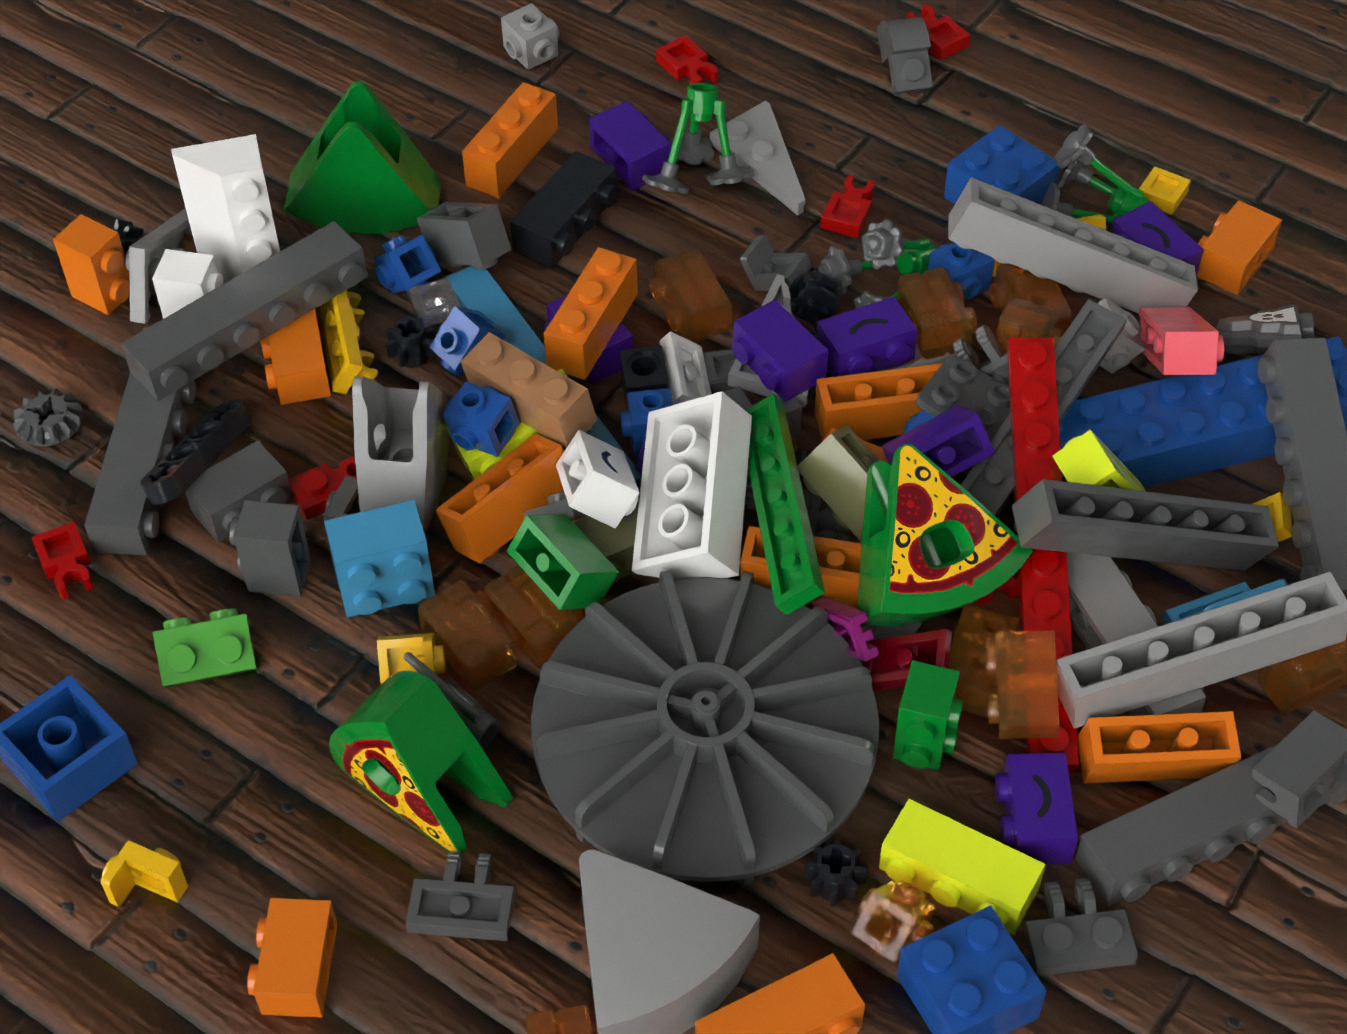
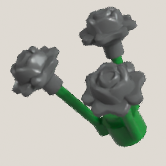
M886 219L881 223H870L868 227L869 232L862 236L865 261H860L859 259L848 260L842 248L830 246L828 255L820 261L821 265L818 268L820 274L823 273L838 283L833 292L845 295L847 287L851 285V277L861 274L862 270L881 269L884 266L894 267L896 265L901 274L914 277V279L889 297H895L899 302L918 286L927 283L926 273L928 271L930 252L936 250V248L930 243L928 238L916 241L902 240L901 229L893 227V222L890 219ZM865 291L861 296L854 299L855 308L857 309L887 299L888 297L874 296L869 291Z

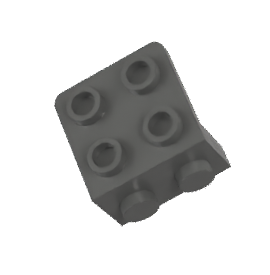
M952 355L946 359L920 391L916 398V404L934 417L959 404L979 415L991 441L1010 414L1009 386L995 380L970 362ZM973 466L962 471L961 473L967 476L973 468Z

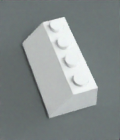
M256 134L171 149L196 251L201 254L214 255L217 271L223 276V284L280 252Z
M722 391L648 413L632 571L638 575L659 578L661 571L670 570L673 580L700 577L726 579L739 576L752 416Z

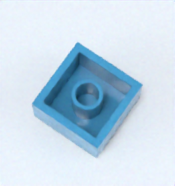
M415 500L324 521L347 618L360 614H372L378 610L401 604H413L422 599L435 596L427 541Z

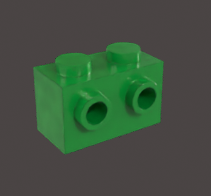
M566 514L526 515L507 549L508 554L559 610L585 609L592 602L601 604L619 572Z
M912 660L899 706L893 752L894 760L902 761L913 768L940 770L944 753L953 754L964 701L956 699L960 671Z

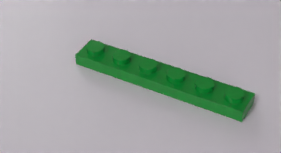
M772 393L746 410L752 416L748 470L775 606L785 615H788L824 594L825 590L784 403Z

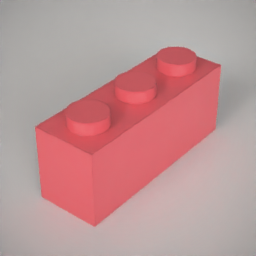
M1191 307L1139 308V324L1142 331L1138 334L1146 349L1142 353L1163 375H1216L1217 362H1221L1224 356V339L1222 335H1219L1217 329Z

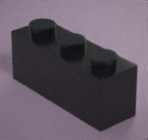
M575 151L510 221L513 251L551 268L563 256L569 255L576 241L585 231H590L600 214L607 207H611L616 201L619 191L616 185V167Z

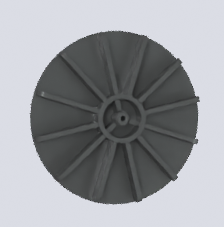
M670 570L661 571L658 583L643 586L622 594L602 606L597 602H592L585 608V618L566 635L548 662L542 665L531 715L532 746L541 781L558 811L576 830L577 839L584 845L591 843L605 854L672 879L696 882H719L740 879L743 886L754 884V877L774 871L795 862L812 852L817 845L822 848L826 847L831 842L832 835L846 822L857 807L867 789L874 770L879 744V717L870 671L868 668L863 667L859 659L848 653L846 647L850 645L842 636L834 633V628L827 622L828 612L821 606H816L811 610L803 605L790 614L785 615L775 606L772 589L754 584V573L744 571L741 581L710 577L673 580Z

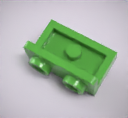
M230 608L209 613L210 621L192 624L191 617H184L163 622L164 630L153 631L162 687L167 688L257 670L250 632L251 624L248 615H238L237 608Z

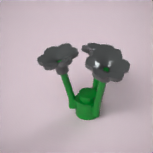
M692 83L687 86V96L682 99V110L674 138L670 139L672 147L668 161H664L661 174H643L642 180L646 184L669 192L689 193L687 185L680 183L676 179L679 168L676 162L677 160H684L690 165H699L702 161L714 159L715 151L712 149L713 144L710 140L701 138V130L699 129V122L711 121L713 114H716L722 154L719 155L721 169L706 176L707 181L710 185L733 184L754 176V170L751 167H738L736 165L735 153H731L725 119L726 101L718 99L719 88L708 83ZM689 118H690V119H691L690 127L686 129L688 120H689Z
M1085 123L1077 131H1073L1067 136L1063 146L1056 153L1055 160L1057 161V166L1062 169L1068 164L1069 166L1065 170L1058 186L1057 183H1050L1048 191L1043 197L1042 206L1076 218L1100 215L1101 213L1073 208V204L1059 201L1060 191L1070 182L1076 180L1085 186L1090 184L1111 196L1106 209L1112 211V214L1101 215L1106 217V224L1112 225L1113 219L1148 203L1149 199L1143 196V191L1131 186L1095 157L1096 153L1087 146L1093 136V132L1090 130L1091 127ZM1083 164H1090L1118 187L1115 189L1093 176L1094 172L1085 168Z

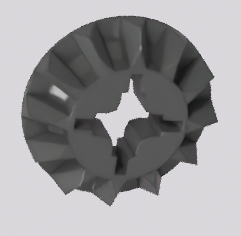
M56 388L50 394L45 395L39 390L36 398H23L22 407L14 410L15 422L13 426L18 437L28 444L34 446L56 445L66 441L78 431L83 421V411L80 403L76 401L72 393L63 395ZM53 410L55 415H49L42 423L40 416H46L48 411Z

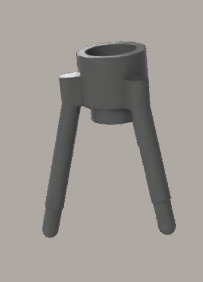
M405 653V661L418 673L429 677L437 684L445 697L458 708L456 710L457 714L482 749H486L496 737L500 729V721L486 711L454 678L448 677L445 683L412 653Z

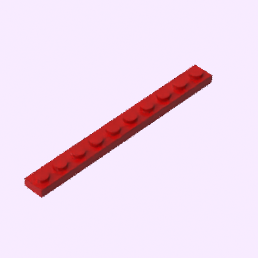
M1009 338L1007 344L1015 502L1042 479L1062 481V471L1052 457L1060 451L1054 338ZM1032 549L1033 552L1018 570L1027 754L1066 753L1068 770L1076 771L1079 766L1077 728H1073L1055 690L1057 659L1073 654L1067 552Z

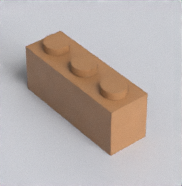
M490 332L460 361L469 383L480 387H493L502 395L510 397L520 422L564 448L568 447L578 430L586 433L597 421L586 387Z

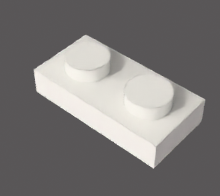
M670 331L659 342L660 346L662 345L673 405L710 395L711 389L702 346Z

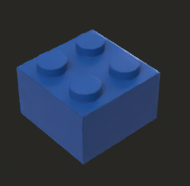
M999 125L948 162L944 198L955 204L972 177L1042 205L1043 197L1048 191L1050 183H1057L1060 167L1057 166V161Z
M71 675L0 723V757L3 763L57 822L138 764L126 732Z
M991 906L902 947L900 951L897 978L932 1034H1008L1038 1019L1047 990Z

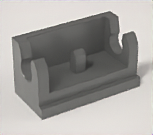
M1312 711L1253 768L1252 778L1275 794L1273 795L1269 790L1262 788L1256 794L1258 800L1272 811L1287 819L1288 824L1297 829L1347 779V729L1320 713Z

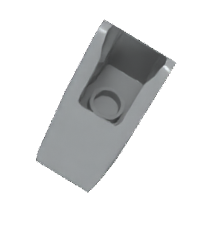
M355 376L352 398L354 450L360 512L415 500L425 533L435 516V509L438 508L446 480L450 435L446 428L448 426L443 414L449 399L431 382L420 381L419 390L384 387L375 380Z
M593 849L584 851L580 855L579 869L597 1034H682L695 1026L696 1020L712 1013L725 1000L748 969L759 945L760 915L747 908Z

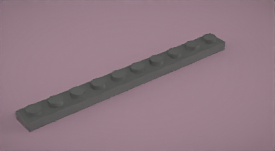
M1090 299L1084 304L1054 348L1059 424L1125 328L1127 319ZM1010 414L990 441L995 454L975 464L961 484L965 490L996 517L1014 492ZM926 621L899 627H876L864 625V627L871 629L874 637L871 640L919 633Z

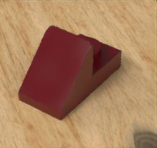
M948 629L866 641L876 646L879 652V656L864 662L863 667L868 668L870 671L873 691L905 687L912 660L949 669L952 632Z

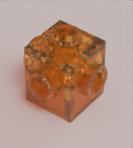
M893 880L879 888L872 887L866 893L858 907L857 913L860 916L851 934L867 944L876 954L895 962L900 958L902 947L933 933L935 926L929 922L937 907L924 899L925 893L917 886L906 881L897 882Z

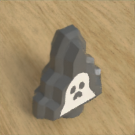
M1295 304L1282 305L1277 309L1260 310L1252 315L1220 319L1216 327H1214L1219 331V335L1223 336L1224 353L1228 354L1256 353L1263 355L1274 340L1314 338L1312 312L1299 313Z

